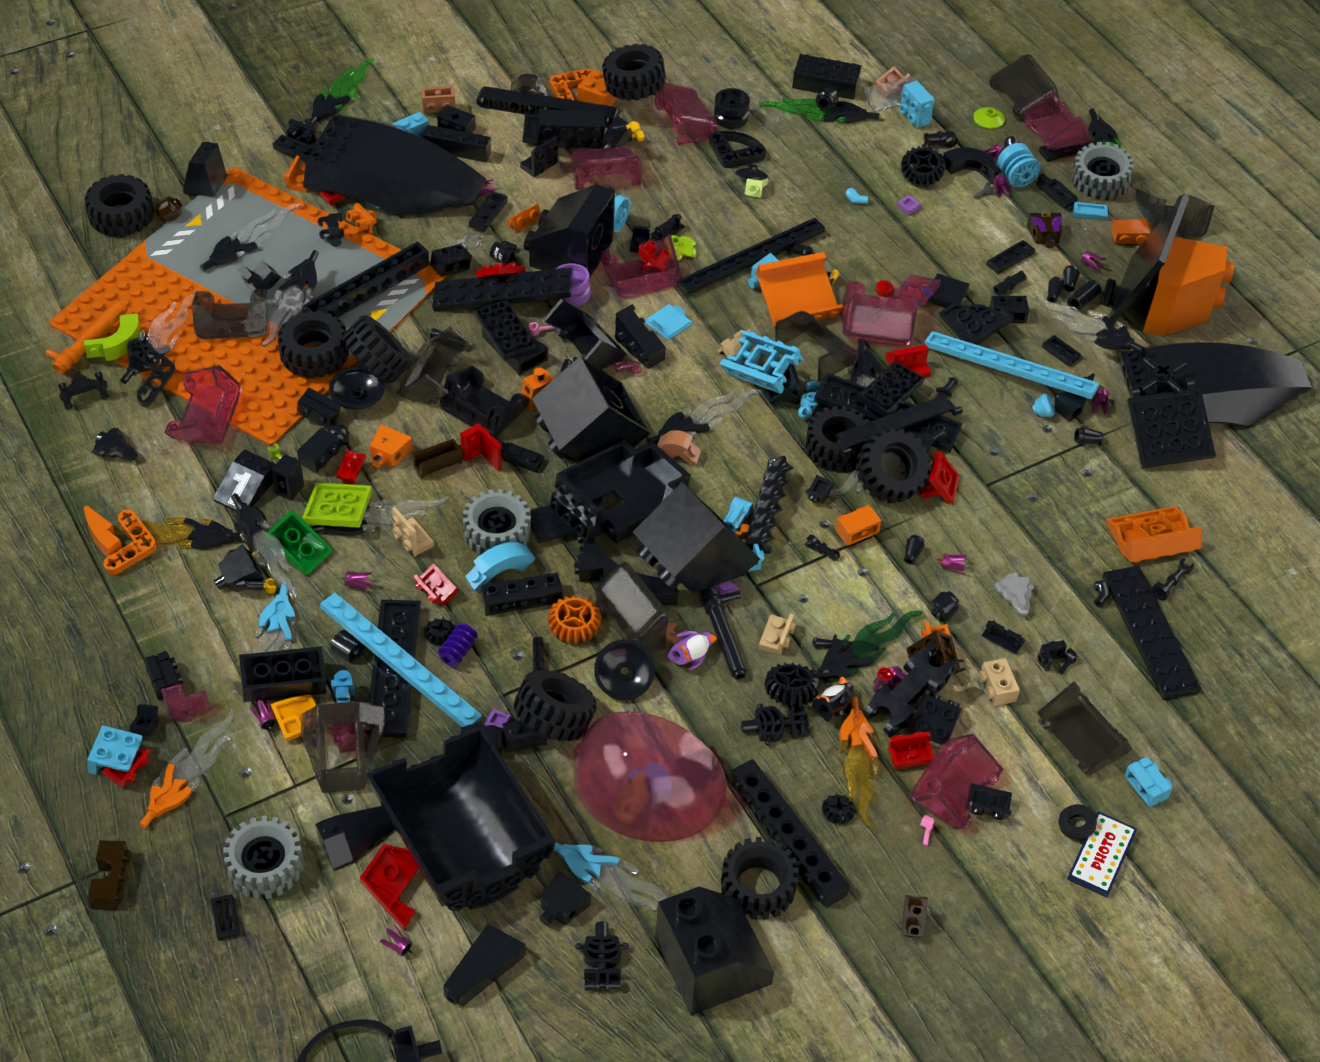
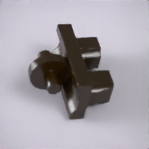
M905 895L902 935L924 937L927 897Z

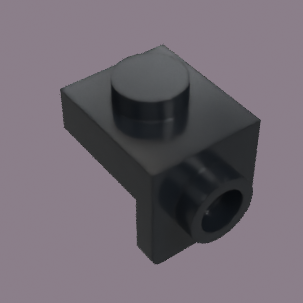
M816 475L810 488H807L805 491L808 499L817 504L818 502L824 504L834 483Z
M1051 641L1041 645L1038 661L1040 665H1043L1045 671L1050 670L1053 660L1063 658L1067 647L1065 641Z
M138 704L137 717L130 725V732L142 735V737L151 736L158 726V706Z

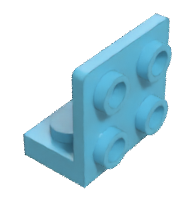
M102 725L87 759L88 773L97 775L99 768H103V766L128 772L142 742V735Z

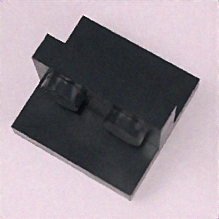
M789 364L783 373L787 379V382L782 384L785 388L783 392L779 394L765 388L769 404L773 406L783 399L795 405L801 401L797 389L801 386L795 366ZM773 368L770 372V376H773L772 373L775 370V368Z

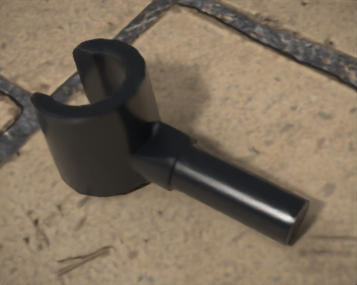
M1071 648L1063 655L1066 661L1059 670L1061 675H1063L1070 664L1076 662L1077 653Z

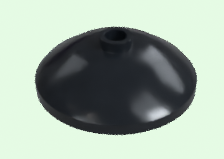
M365 367L344 369L332 378L329 385L332 400L341 404L343 408L353 410L373 406L382 398L385 391L384 382L372 375Z
M622 639L609 643L600 651L595 661L594 675L600 689L609 697L617 700H632L640 697L650 688L655 676V664L650 652L643 645L636 641ZM627 668L629 670L628 674L623 675L621 669Z

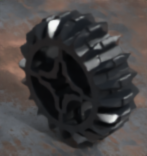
M926 145L923 148L918 146L917 149L912 147L911 151L907 150L906 155L902 157L901 172L904 179L908 180V183L913 182L914 186L919 184L920 187L925 184L928 187L929 183L934 185L935 181L939 182L940 178L944 175L945 159H943L942 154H938V149L933 151L932 147L928 149Z
M784 662L783 665L777 664L776 667H771V670L767 672L764 686L766 694L770 695V699H775L776 703L781 702L783 706L788 704L791 707L793 705L800 707L801 704L807 705L808 702H813V699L818 695L820 683L818 675L814 674V670H809L808 666L803 667L801 664L795 665L793 662L792 664Z

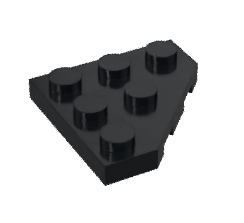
M953 303L939 312L940 317L960 340L975 345L980 344L1013 321L1012 316L1006 309L999 305L985 307V305L980 304L964 306L960 303Z

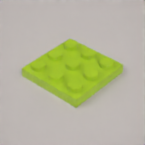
M315 483L302 520L308 525L360 527L372 494V486Z

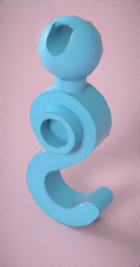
M809 381L806 383L805 390L817 391L821 383ZM816 392L802 395L801 407L798 410L800 418L809 419L812 416V410L818 407L819 403L814 402Z

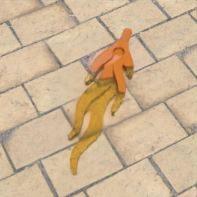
M852 697L851 711L839 731V752L842 754L845 751L849 737L851 746L844 761L843 773L850 791V802L854 800L857 794L855 775L859 781L861 797L858 813L862 823L868 828L870 824L866 816V809L873 795V787L868 775V763L870 760L871 776L875 778L878 768V755L872 744L876 742V735L872 726L864 717L862 710H859L858 697Z

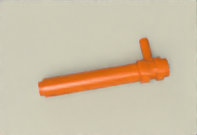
M122 300L116 301L69 348H65L61 354L48 349L46 355L54 359L53 368L60 374L67 373L71 366L76 365L80 360L79 358L86 352L84 340L99 339L120 319V315H124L127 312L128 305Z

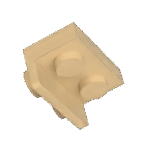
M790 613L788 619L770 614L758 649L782 655L783 649H787L790 643L789 633L793 634L795 630L794 614Z

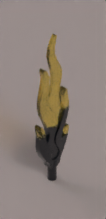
M186 517L164 518V523L167 525L141 521L149 532L156 534L152 536L157 545L179 543V548L209 549L225 543H231L232 540L247 541L246 533H235L233 530L209 519H202L203 524ZM113 525L114 532L126 533L121 526ZM136 529L133 532L142 531V529ZM136 532V533H132V534H133V535H139V534H141V533Z

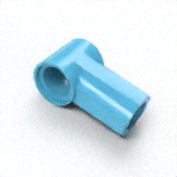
M737 496L734 497L729 512L723 521L734 532H737L744 519L750 517L754 503Z

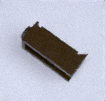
M451 439L414 452L413 467L421 480L429 473L457 463L462 464L463 451L461 445H458L455 439Z

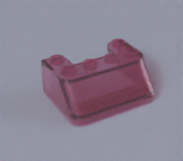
M858 281L847 282L842 300V332L845 336L898 345H909L911 343L917 314V291L904 289L900 292L899 299L865 295V287Z

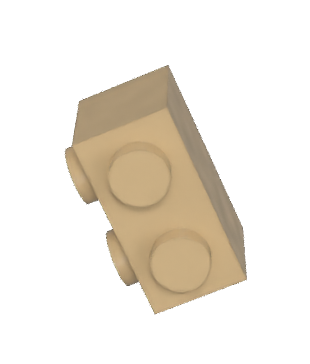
M1006 658L983 662L982 669L979 671V678L985 684L986 695L988 699H991L993 706L1017 702L1020 690Z

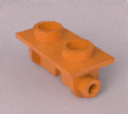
M538 203L510 217L507 221L508 226L513 227L515 233L539 221L541 212Z

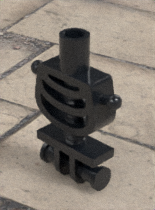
M758 704L755 710V720L741 721L742 733L757 732L759 741H765L766 746H770L771 742H777L782 738L784 726L790 727L792 739L797 738V730L799 729L801 737H807L811 734L810 730H808L809 721L806 720L808 716L804 712L803 704L800 707L794 706L796 713H793L792 707L787 705V718H783L781 711L775 706L763 707L762 704ZM779 727V731L775 732V728Z
M600 921L595 924V936H587L584 945L581 943H576L575 945L577 950L583 949L585 964L598 968L584 969L585 991L587 989H596V992H599V987H606V992H609V989L621 990V969L607 968L614 967L620 963L621 949H628L629 944L626 942L620 944L618 936H609L608 923ZM599 979H606V982H599Z

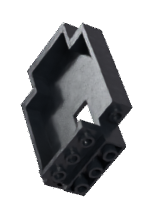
M623 440L557 473L554 486L557 491L551 494L549 507L585 541L605 533L607 537L618 544L633 536V531L681 482L688 487L691 474L654 442L636 450L626 440ZM612 492L624 501L603 512L604 508L602 506L597 507L593 503Z

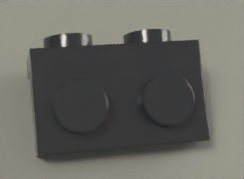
M971 783L966 809L971 810V813L975 815L989 814L996 820L1007 819L1011 815L1012 793Z

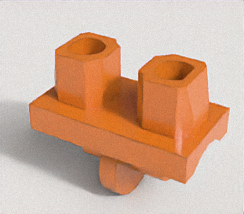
M359 203L354 204L353 210L347 211L346 219L349 222L355 221V227L358 231L373 234L372 226L377 222V214L373 210L366 211Z

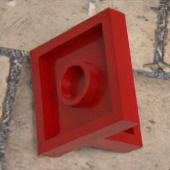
M926 344L897 349L885 354V359L889 366L896 361L924 378L931 376V370L926 362L929 351Z
M941 451L934 453L929 479L921 489L920 495L923 499L941 495L945 502L949 504L954 502L960 475Z

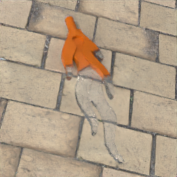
M233 708L230 709L227 718L221 724L201 735L193 752L186 760L181 762L188 754L187 748H184L169 762L162 787L161 778H156L150 791L148 813L139 822L140 827L146 829L155 817L158 818L160 815L182 805L201 784V780L196 778L212 767L223 744L229 740L228 734L218 738L210 752L205 755L211 742L227 730L233 722Z

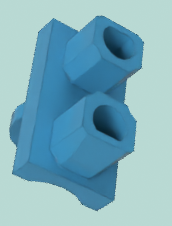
M341 670L335 674L334 680H331V687L338 706H350V696H355V689L351 674L346 670Z

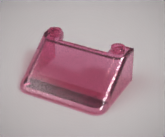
M671 234L655 242L657 248L654 252L658 254L662 249H665L670 253L664 271L658 267L654 269L649 267L644 270L642 268L643 262L639 259L618 264L616 257L610 253L609 249H605L600 254L602 265L619 297L630 298L677 286V280L682 278Z

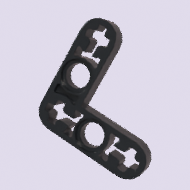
M133 339L127 345L128 354L153 371L137 393V402L141 406H149L174 375L175 365L171 360L142 341ZM138 345V346H139V350H140L141 352H139L138 350H135V352H133V351H132V346L135 347V346ZM152 354L157 360L154 363H149L146 361V356ZM162 366H170V371L163 372ZM153 379H159L161 386L153 387L150 382ZM148 388H149V389L151 390V392H150V394H149V397H148L149 400H148V399H145V400L143 401L141 395H144V396H145V395L147 394Z

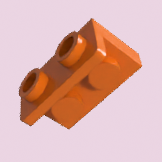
M296 156L294 161L291 162L289 171L285 173L284 181L287 184V189L306 193L308 189L303 187L305 164L301 163L300 156Z

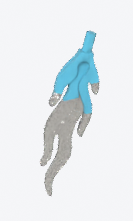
M287 582L281 584L279 595H276L275 599L260 615L258 629L255 633L256 639L263 635L269 622L270 626L256 645L254 653L279 651L283 644H285L283 650L291 649L292 635L286 621L288 620L292 628H295L296 617L288 601L289 583Z
M555 842L553 851L559 853V857L564 861L571 874L578 880L593 886L596 890H601V884L587 872L595 875L615 897L625 902L647 907L653 913L657 910L653 902L631 891L646 894L657 902L667 898L656 885L640 881L623 872L621 869L634 876L639 875V870L621 858L601 856L603 850L591 845H568L565 843L561 845Z

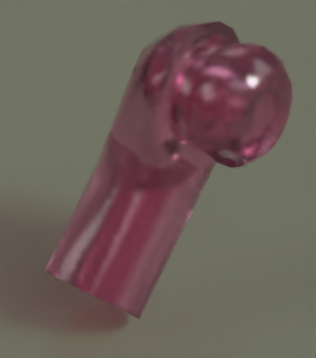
M624 361L614 364L616 372L632 369L633 374L641 372V364L637 361Z

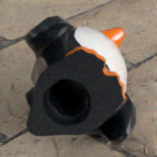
M840 677L839 685L827 688L820 696L813 699V708L827 722L831 720L833 714L835 716L845 714L854 693V686L844 677Z

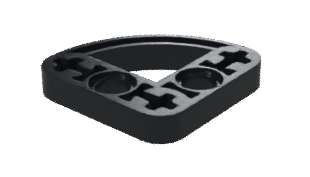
M716 131L709 135V145L724 168H734L760 162L766 157V148L757 139L747 134L736 131ZM727 141L741 143L748 146V148L732 151Z

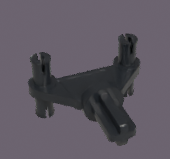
M73 369V372L70 373L71 384L66 387V383L63 382V388L61 383L58 384L60 390L59 397L64 403L65 410L73 408L70 400L72 396L94 389L99 390L102 399H105L104 395L106 398L109 397L106 389L108 387L107 381L104 380L102 372H98L99 375L97 372L94 374L95 380L86 378L80 371Z

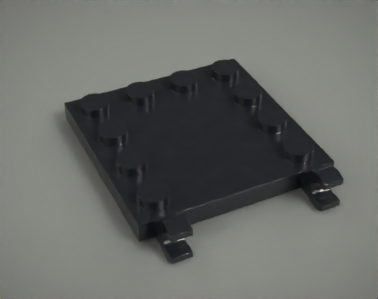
M1193 377L1185 378L1184 385L1186 390L1180 395L1174 391L1140 396L1139 386H1131V398H1128L1127 403L1141 469L1216 457L1201 388H1195Z

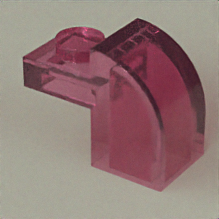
M181 684L161 690L166 711L176 721L190 722L192 721L191 714L201 713L204 710L210 709L206 691L185 696Z

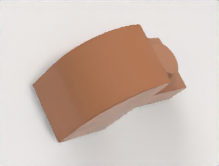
M678 430L662 435L657 445L672 459L680 456L691 466L697 464L701 450L691 442L693 436Z

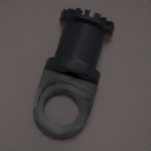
M938 131L937 133H924L923 135L924 143H930V145L938 144L939 146L945 145V147L951 148L958 143V138L952 131Z

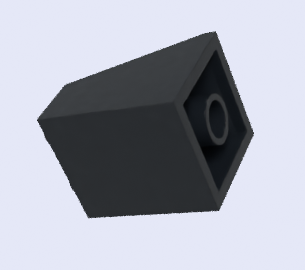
M201 143L189 161L183 188L184 194L213 197L216 195L227 178L218 143Z

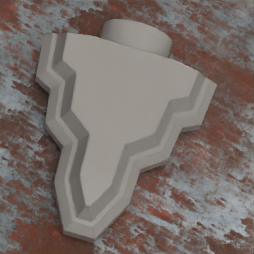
M1017 573L1008 574L1003 580L996 583L994 587L997 593L1003 596L1005 601L1011 603L1013 610L1020 616H1027L1030 607L1029 599L1032 597L1031 591L1034 589L1033 581L1029 577H1020Z

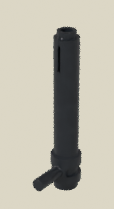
M715 587L706 588L701 591L700 598L706 614L710 617L730 674L735 680L743 679L746 676V668L726 618L723 604L742 598L741 593L736 591L720 596L719 591Z

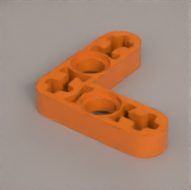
M582 69L551 76L550 88L556 98L574 100L569 88L577 87L592 70Z
M129 509L121 511L118 515L120 526L132 540V543L105 558L103 565L109 575L121 573L153 554L157 549L154 537L137 515ZM125 518L131 519L132 524L130 525ZM136 529H142V533H141V534H139V535H133V534H132L134 530H136ZM144 539H145V541L150 545L149 547H147L146 545H144V543H143V540H144ZM128 552H135L134 557H125Z

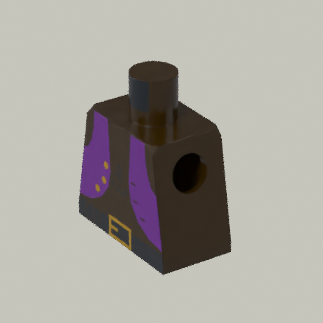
M1061 213L1029 214L1027 228L1036 244H1045L1046 248H1053L1055 244L1059 243L1062 233Z

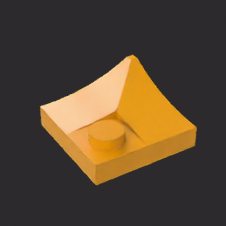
M311 695L292 697L271 704L286 742L325 727L322 716Z

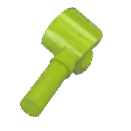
M274 444L275 449L273 450L268 447L271 458L279 460L282 458L278 444Z

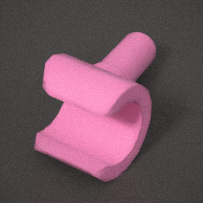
M536 322L529 324L532 336H538L542 331L554 330V327L551 325L539 327Z
M924 815L920 824L921 827L926 828L923 839L924 846H928L929 836L934 824V819L927 815Z

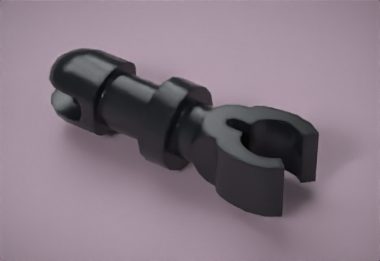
M810 534L806 538L808 540L805 543L806 547L817 549L818 553H824L834 561L840 557V553L837 550L827 547V544L821 543L816 536Z

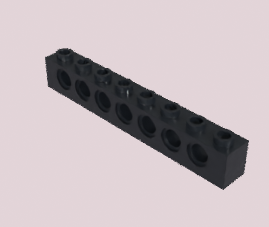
M417 241L304 304L303 312L323 311L324 314L330 313L333 317L338 318L430 266L428 250Z
M754 759L732 769L730 779L732 787L740 792L744 803L752 808L756 819L764 824L767 834L773 837L777 844L780 842L784 845V852L787 849L792 852L791 859L796 858V868H799L804 883L807 886L809 885L814 891L816 899L827 908L848 895L850 885Z

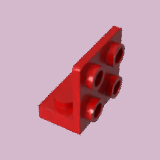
M477 423L460 433L461 449L463 451L462 459L465 462L482 454L497 471L501 470L502 446L497 439L495 440L486 428Z

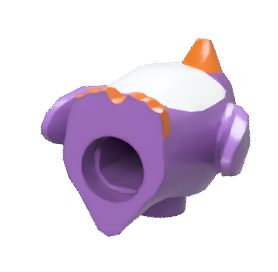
M694 631L678 633L677 637H684L671 648L668 658L678 665L692 662L688 667L689 670H692L703 662L708 648L714 644L717 637L711 632L706 631L703 633Z

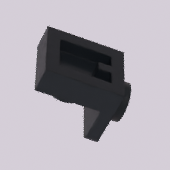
M633 226L630 252L638 253V246L650 240L649 227Z

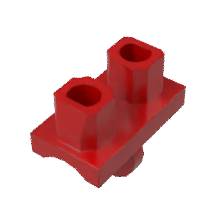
M648 240L645 244L641 243L638 246V255L641 256L639 260L643 262L642 268L646 270L649 267L652 269L658 267L664 271L670 253L665 249H662L658 254L654 252L657 245L651 240Z
M348 450L342 458L336 478L342 479L343 484L353 485L366 459V454H357Z

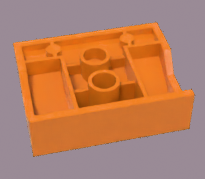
M1176 506L1106 519V523L1122 555L1133 563L1201 549L1202 528H1190L1186 514Z

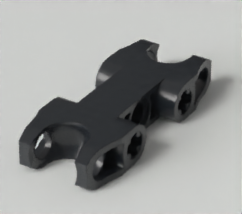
M932 642L915 652L908 659L903 667L908 674L894 689L887 684L882 686L873 695L872 700L863 712L868 720L873 719L881 712L891 714L890 721L883 729L887 737H891L905 728L916 716L918 710L913 705L920 699L923 693L927 690L933 695L939 693L947 685L958 667L953 659L948 660L940 667L930 665V660L937 651L936 645Z

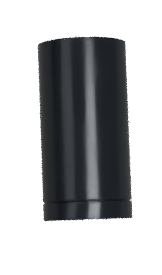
M1095 280L1086 282L1067 299L1068 307L1074 312H1079L1101 293L1100 284Z

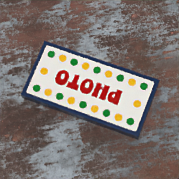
M1098 811L1096 814V830L1084 840L1067 880L1107 898L1137 828Z

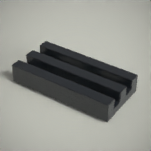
M1055 335L1042 344L1043 349L1068 367L1076 359H1080L1081 354Z
M233 894L212 898L211 904L218 941L223 940L222 937H227L228 939L231 938V935L240 936ZM228 900L230 902L234 929H230L225 904V901ZM221 902L225 931H221L216 905Z

